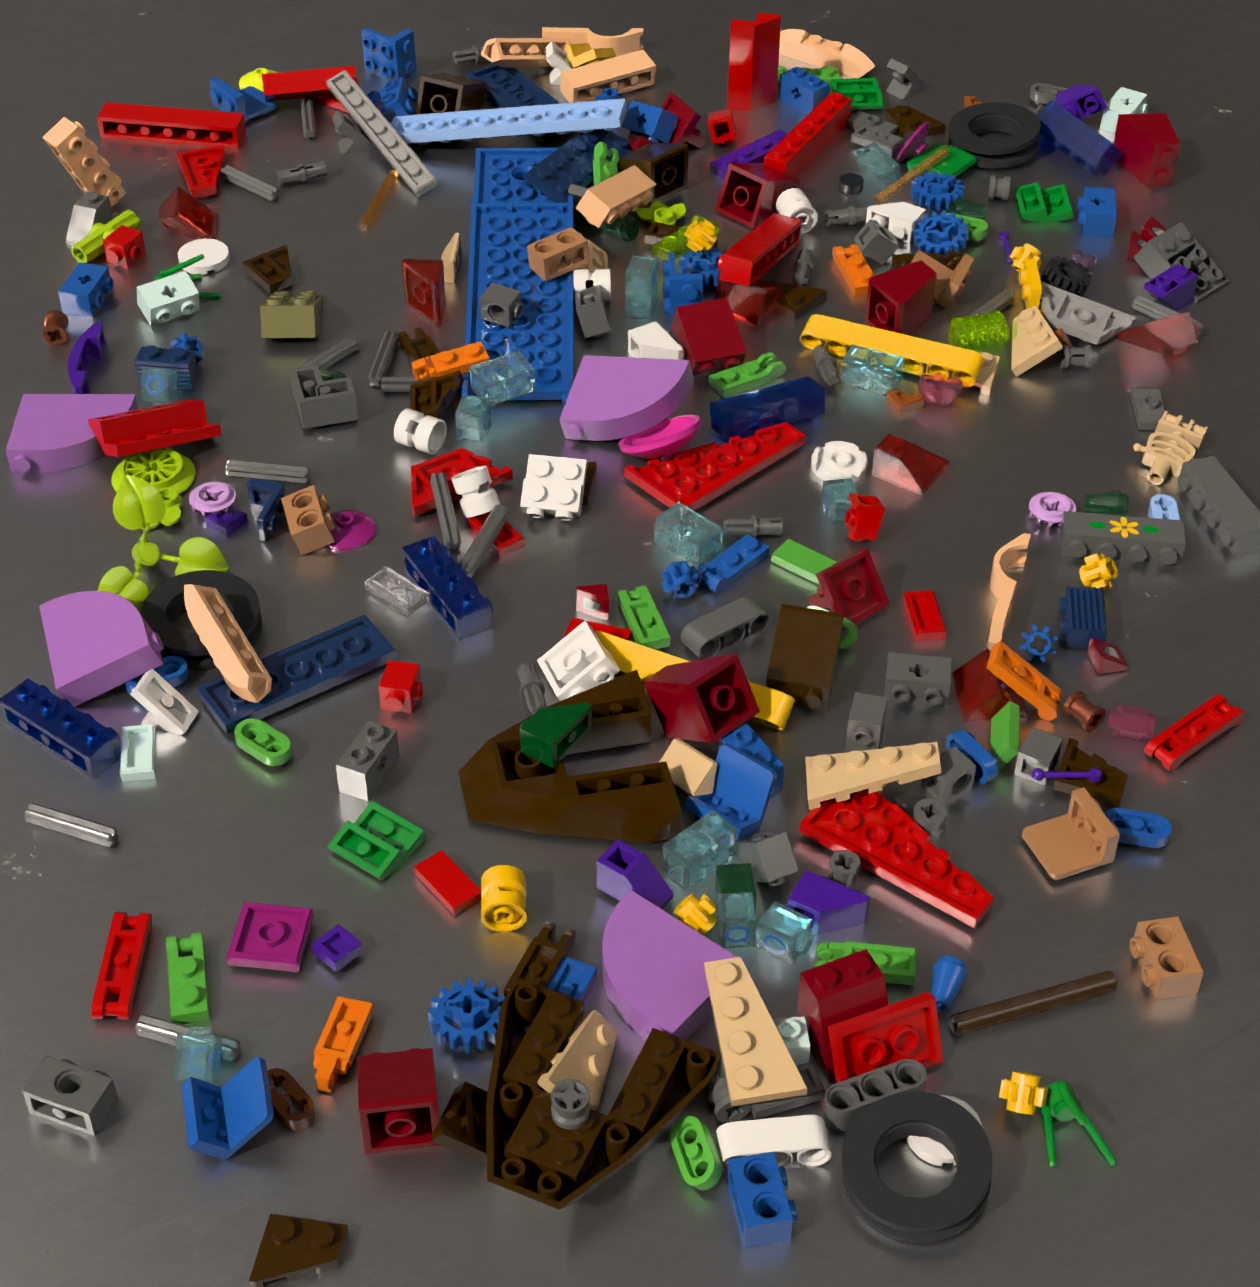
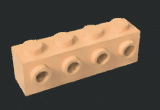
M639 50L561 72L560 91L569 103L595 101V96H601V91L605 88L617 89L618 93L629 92L653 85L655 83L656 65L644 50Z
M63 117L42 138L83 193L95 192L100 195L109 196L110 207H112L126 194L120 185L123 181L115 172L109 170L110 163L97 153L99 150L97 145L91 139L86 138L85 134L87 132L84 127L77 121L73 123Z
M633 165L589 188L576 209L586 217L590 224L598 228L607 223L610 225L616 218H623L630 210L634 212L641 204L645 206L654 195L652 191L657 184L638 167Z

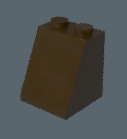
M449 73L421 75L416 115L480 110L484 105L487 82Z
M649 143L620 156L617 162L618 173L635 165L657 185L652 191L654 194L652 199L648 202L649 205H652L656 200L661 201L688 188L689 146L676 143Z
M781 604L766 677V687L793 697L795 699L793 706L828 711L840 660L844 614Z

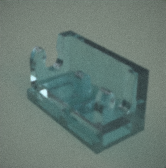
M875 142L854 151L858 167L862 171L866 167L879 179V186L884 192H887L886 184L889 180L892 181L895 189L902 187L899 165Z

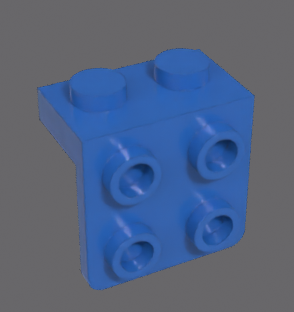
M368 28L361 31L364 65L367 71L388 80L394 79L395 81L401 77H404L406 80L417 73L414 31L405 29L393 37Z
M219 77L210 79V97L213 105L222 112L244 113V119L247 122L251 118L267 114L269 111L276 109V102H265L264 94L253 86L237 91Z
M404 77L396 81L393 79L386 83L382 89L378 91L373 90L367 94L368 98L382 114L393 109L398 116L416 115L418 92L414 87H410Z
M674 252L668 253V261H663L664 314H669L670 324H672L676 307L702 302L703 294L702 273L676 274Z
M730 744L722 745L719 748L715 761L717 762V769L712 794L689 796L684 809L694 814L699 821L709 823L718 828L726 837L739 840L760 830L777 774L771 767Z
M258 1056L253 1058L222 1087L190 1077L181 1085L189 1149L227 1160L273 1119L274 1111L266 1060Z

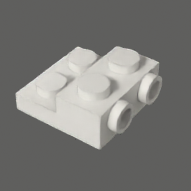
M529 454L526 479L524 478L520 503L522 512L531 518H543L544 515L555 516L557 520L572 521L573 518H580L587 460Z
M586 621L581 623L537 660L555 695L561 701L613 680L614 675L620 671L611 653L602 645L593 628Z

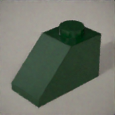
M578 703L540 708L531 718L525 719L520 726L521 752L554 768L592 729V705Z

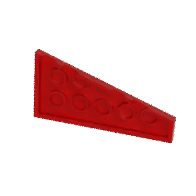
M784 422L756 430L755 435L741 438L739 435L730 437L729 442L717 445L716 442L677 452L674 454V458L660 461L658 458L648 460V465L635 468L634 465L624 467V477L680 516L685 517L806 443V434Z
M868 789L850 794V799L836 802L835 798L820 802V808L812 809L799 823V833L834 852L848 850L857 854L860 858L861 867L973 928L978 925L993 905L994 897L967 871H960L950 861L951 856L943 848L938 850L930 842V836L897 804H891L881 795L882 790L869 793Z

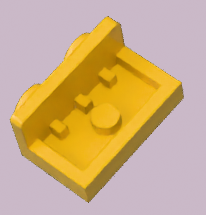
M589 43L569 44L566 46L568 51L567 58L573 65V68L616 57L613 48L591 49Z
M1025 259L1024 269L1019 271V285H1022V300H1025L1026 309L1036 305L1042 316H1044L1040 304L1042 286L1036 259Z

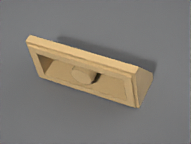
M460 233L454 234L442 253L436 279L438 283H455L462 255Z
M674 738L660 762H667L673 784L692 796L712 794L717 762L681 739Z

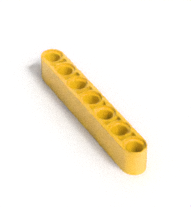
M820 314L810 316L800 336V342L803 346L811 350L818 345H821L823 349V345L828 347L831 355L964 387L975 385L985 362L983 356L973 350Z
M595 631L600 642L611 653L620 669L615 675L622 676L638 670L642 684H644L643 681L667 665L689 662L688 660L601 631ZM748 681L760 710L759 713L748 720L773 729L784 730L795 699L783 692Z

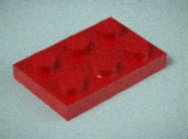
M929 992L828 1026L836 1083L904 1059L916 1060L925 1069L943 1063L936 1000Z

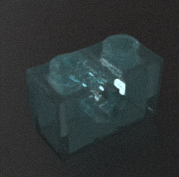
M633 255L625 272V317L651 320L658 303V259Z
M852 344L841 361L839 384L886 396L887 391L896 390L902 379L904 357Z
M518 350L470 366L471 389L484 407H488L535 391V369L522 352Z
M677 502L655 518L654 541L696 567L706 563L722 551L723 528L680 502Z
M714 810L663 844L662 872L683 890H689L735 857L737 829Z

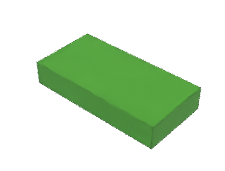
M787 539L773 552L771 558L772 563L818 585L820 584L816 574L837 563V561L791 539Z
M1011 701L991 719L990 753L997 759L998 770L1009 763L1019 751L1020 708L1019 705Z

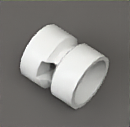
M797 188L787 189L778 197L776 209L780 215L802 220L800 234H805L814 228L818 221V214L802 190Z
M574 269V303L575 291L586 289V280H593V286L600 284L604 302L611 303L610 269H595L593 273H590L588 269Z
M406 408L400 413L395 423L394 440L399 444L411 448L416 447L419 451L434 455L441 449L447 431L446 423L442 419L429 415L425 416L421 412Z
M487 466L472 468L451 478L456 493L463 497L460 500V504L465 518L481 515L493 510L495 505H500L495 489L489 487L492 480Z

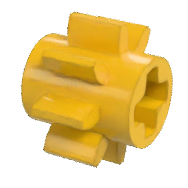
M706 219L704 222L700 221V223L697 220L694 221L685 232V237L688 238L686 246L694 252L698 250L708 251L717 239V236L714 234L715 226Z
M1027 243L1023 247L1016 246L1009 256L1013 259L1011 267L1019 272L1020 269H1024L1025 259H1036L1039 270L1043 264L1040 260L1041 252Z
M1098 553L1085 557L1086 565L1081 566L1079 569L1082 583L1086 587H1096L1097 589L1100 587L1103 590L1112 588L1111 580L1118 576L1117 566L1113 559L1110 557L1105 558L1104 554L1098 555Z
M693 893L689 894L674 910L678 920L702 935L706 934L717 921V918L713 915L717 910L715 908L716 905L706 894H703L699 899Z
M1012 1071L1011 1079H1002L999 1098L1008 1099L1006 1109L1017 1113L1035 1115L1036 1106H1046L1048 1088L1039 1086L1041 1076L1022 1071Z

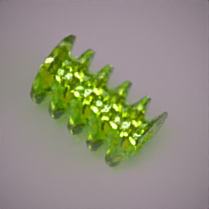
M999 311L992 312V314L988 312L982 315L974 314L972 317L968 315L962 318L954 317L949 324V344L959 347L960 343L961 348L968 349L970 342L971 347L976 349L978 348L979 340L983 347L988 346L989 339L993 346L998 345L999 337L1001 342L1006 344L1009 340L1007 321Z

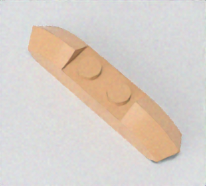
M800 29L781 31L779 51L781 55L819 67L830 66L837 68L838 73L854 78L862 77L875 67L874 63L863 52L845 43L843 45L839 41H830Z
M493 38L485 42L481 56L494 65L505 68L551 67L546 60V46L553 41L567 54L566 46L571 44L569 38Z
M193 584L184 585V600L188 617L195 632L200 636V641L206 646L212 656L215 666L220 670L225 682L239 697L258 703L271 691L272 678L218 590L212 587Z

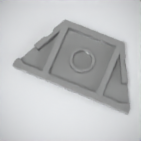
M1041 282L1040 304L1044 318L1050 328L1055 330L1062 328L1066 334L1077 337L1084 342L1099 345L1132 328L1134 325L1135 316Z

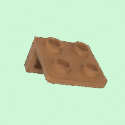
M917 251L911 263L922 260L937 273L934 303H938L945 308L952 297L958 298L966 286L965 283L973 272L970 266L974 258L965 253L954 271L922 251Z
M1085 787L1072 791L1068 814L1027 826L1023 829L1022 837L1052 879L1059 880L1113 862L1120 834L1117 826L1110 822L1101 810L1099 802L1092 798Z

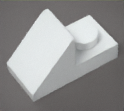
M553 41L546 46V60L554 68L549 73L550 84L560 85L561 72L574 69L573 65L569 62L567 54Z
M154 669L147 671L130 694L149 711L141 722L142 725L155 724L156 729L174 734H184L199 712Z

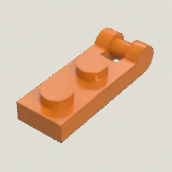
M850 244L847 248L842 246L833 247V259L853 295H867L869 278L875 275L858 245Z
M1002 641L992 646L986 668L994 676L1011 687L1019 696L1037 708L1038 716L1046 721L1054 720L1058 712L1057 704L1060 703L1062 696L1061 689Z

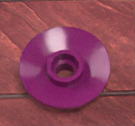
M929 122L923 123L905 143L896 158L898 162L906 160L914 153L919 156L928 145L924 141L929 131Z
M340 510L331 513L336 529L332 530L335 542L326 545V547L339 551H349L367 545L376 533L374 520L366 513L357 510Z

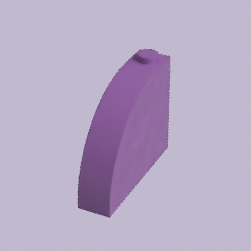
M584 355L559 419L565 439L614 440L635 435L657 425L671 415L690 392L694 377L689 360Z
M23 394L6 448L11 473L64 471L87 465L107 456L90 428L88 419L137 410L135 394Z
M82 591L67 594L39 605L55 687L71 708L163 665L160 651L164 650V646L156 632H153L137 608L124 597L105 591Z
M630 890L612 911L604 930L602 942L604 987L616 1013L634 1032L647 1040L652 1028L687 1040L713 1014L704 971V962L735 958L737 956Z

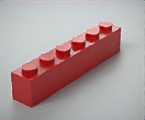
M830 93L764 156V164L796 178L846 128V120L851 116L852 98L845 97L840 93Z
M106 102L97 116L101 138L207 147L224 144V148L239 149L246 136L244 113Z
M776 213L772 214L720 256L718 261V270H720L719 280L748 287L751 286L799 244L802 220Z

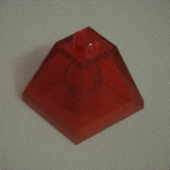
M178 186L160 204L158 219L165 227L195 240L205 238L216 239L219 215Z
M1190 312L1149 322L1117 334L1118 340L1161 354L1172 351L1173 356L1188 352V346L1198 343Z
M888 434L874 450L872 476L923 496L949 466L950 461L914 443Z

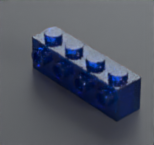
M1052 100L1038 115L1041 125L1040 136L1047 142L1050 138L1054 140L1052 144L1061 152H1064L1065 149L1069 151L1067 155L1076 163L1083 161L1084 164L1082 166L1093 175L1097 171L1105 177L1123 155L1111 141Z
M806 376L710 402L711 428L727 441L730 437L755 434L756 430L787 422L790 424L799 420L813 419L815 416L825 413V388L811 377Z
M431 536L402 547L404 571L458 641L492 629L491 615H493L494 610L490 600L481 595L475 581L469 580L465 575L462 565L459 562H455L451 557L446 545H441L435 536Z
M27 678L0 698V708L6 724L94 780L121 759V740L113 728H106L98 723L89 713L79 711L68 700L60 699L52 694L46 686L38 685Z

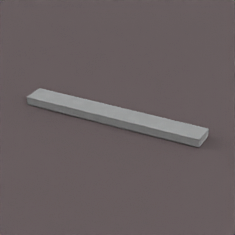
M346 70L325 81L329 90L417 197L438 186L436 178Z

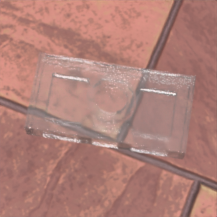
M387 566L365 580L366 590L407 616L430 601L427 591Z

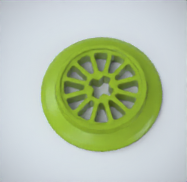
M164 447L128 455L113 471L111 482L114 490L117 492L123 477L131 475L144 479L157 490L171 487L181 494L192 484L196 471L194 464L189 458L170 448Z

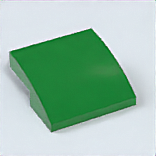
M877 78L831 79V93H840L845 97L852 98L851 110L883 109L881 88H878Z
M934 144L919 156L917 155L908 161L907 168L908 172H928L930 174L937 171L938 175H942L945 172L947 176H958L977 163V159L962 149L944 144Z
M1039 182L1014 188L1023 220L1059 222L1074 219L1064 184L1042 190L1040 189Z
M371 801L354 823L347 820L327 847L332 852L382 880L407 860L421 845L427 835L423 829Z

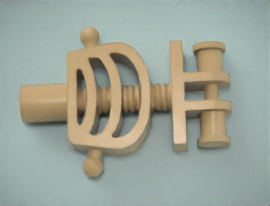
M1165 411L1162 419L1160 418L1155 432L1149 436L1146 446H1142L1139 443L1133 446L1135 452H1144L1142 464L1151 467L1147 474L1148 481L1154 485H1160L1165 480L1167 474L1178 478L1183 462L1194 459L1195 450H1199L1208 430L1207 426H1199L1192 419L1187 424L1182 422L1184 416L1179 415L1176 417Z

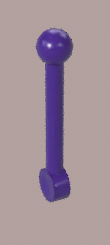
M1001 231L999 239L1003 240L1007 250V261L1013 263V259L1009 257L1012 253L1008 240L1009 232Z
M1036 768L1032 771V778L1036 781H1041L1044 778H1088L1092 782H1099L1102 777L1101 770L1097 768H1092L1089 772L1044 771L1041 768Z

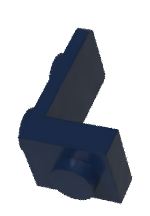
M251 478L247 484L250 507L263 509L257 518L260 541L266 542L271 533L276 531L278 521L282 514L285 513L281 500L282 497L286 496L284 483Z

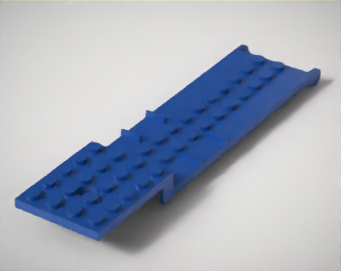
M476 148L474 196H472L465 346L481 341L489 355L491 365L464 373L462 411H468L469 405H474V400H562V404H565L573 385V270L545 281L529 268L527 245L569 227L573 228V195H568V203H556L531 184L522 180L529 170L558 148ZM492 282L521 291V303L524 306L523 313L519 319L514 321L510 328L481 319L480 297Z

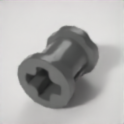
M1062 345L1063 348L1060 350L1061 369H1067L1068 366H1083L1084 369L1091 368V345H1085L1084 348H1069L1068 345Z
M848 850L834 852L829 859V867L832 872L829 874L828 879L850 889L857 890L858 878L856 873L860 869L861 864L858 855Z

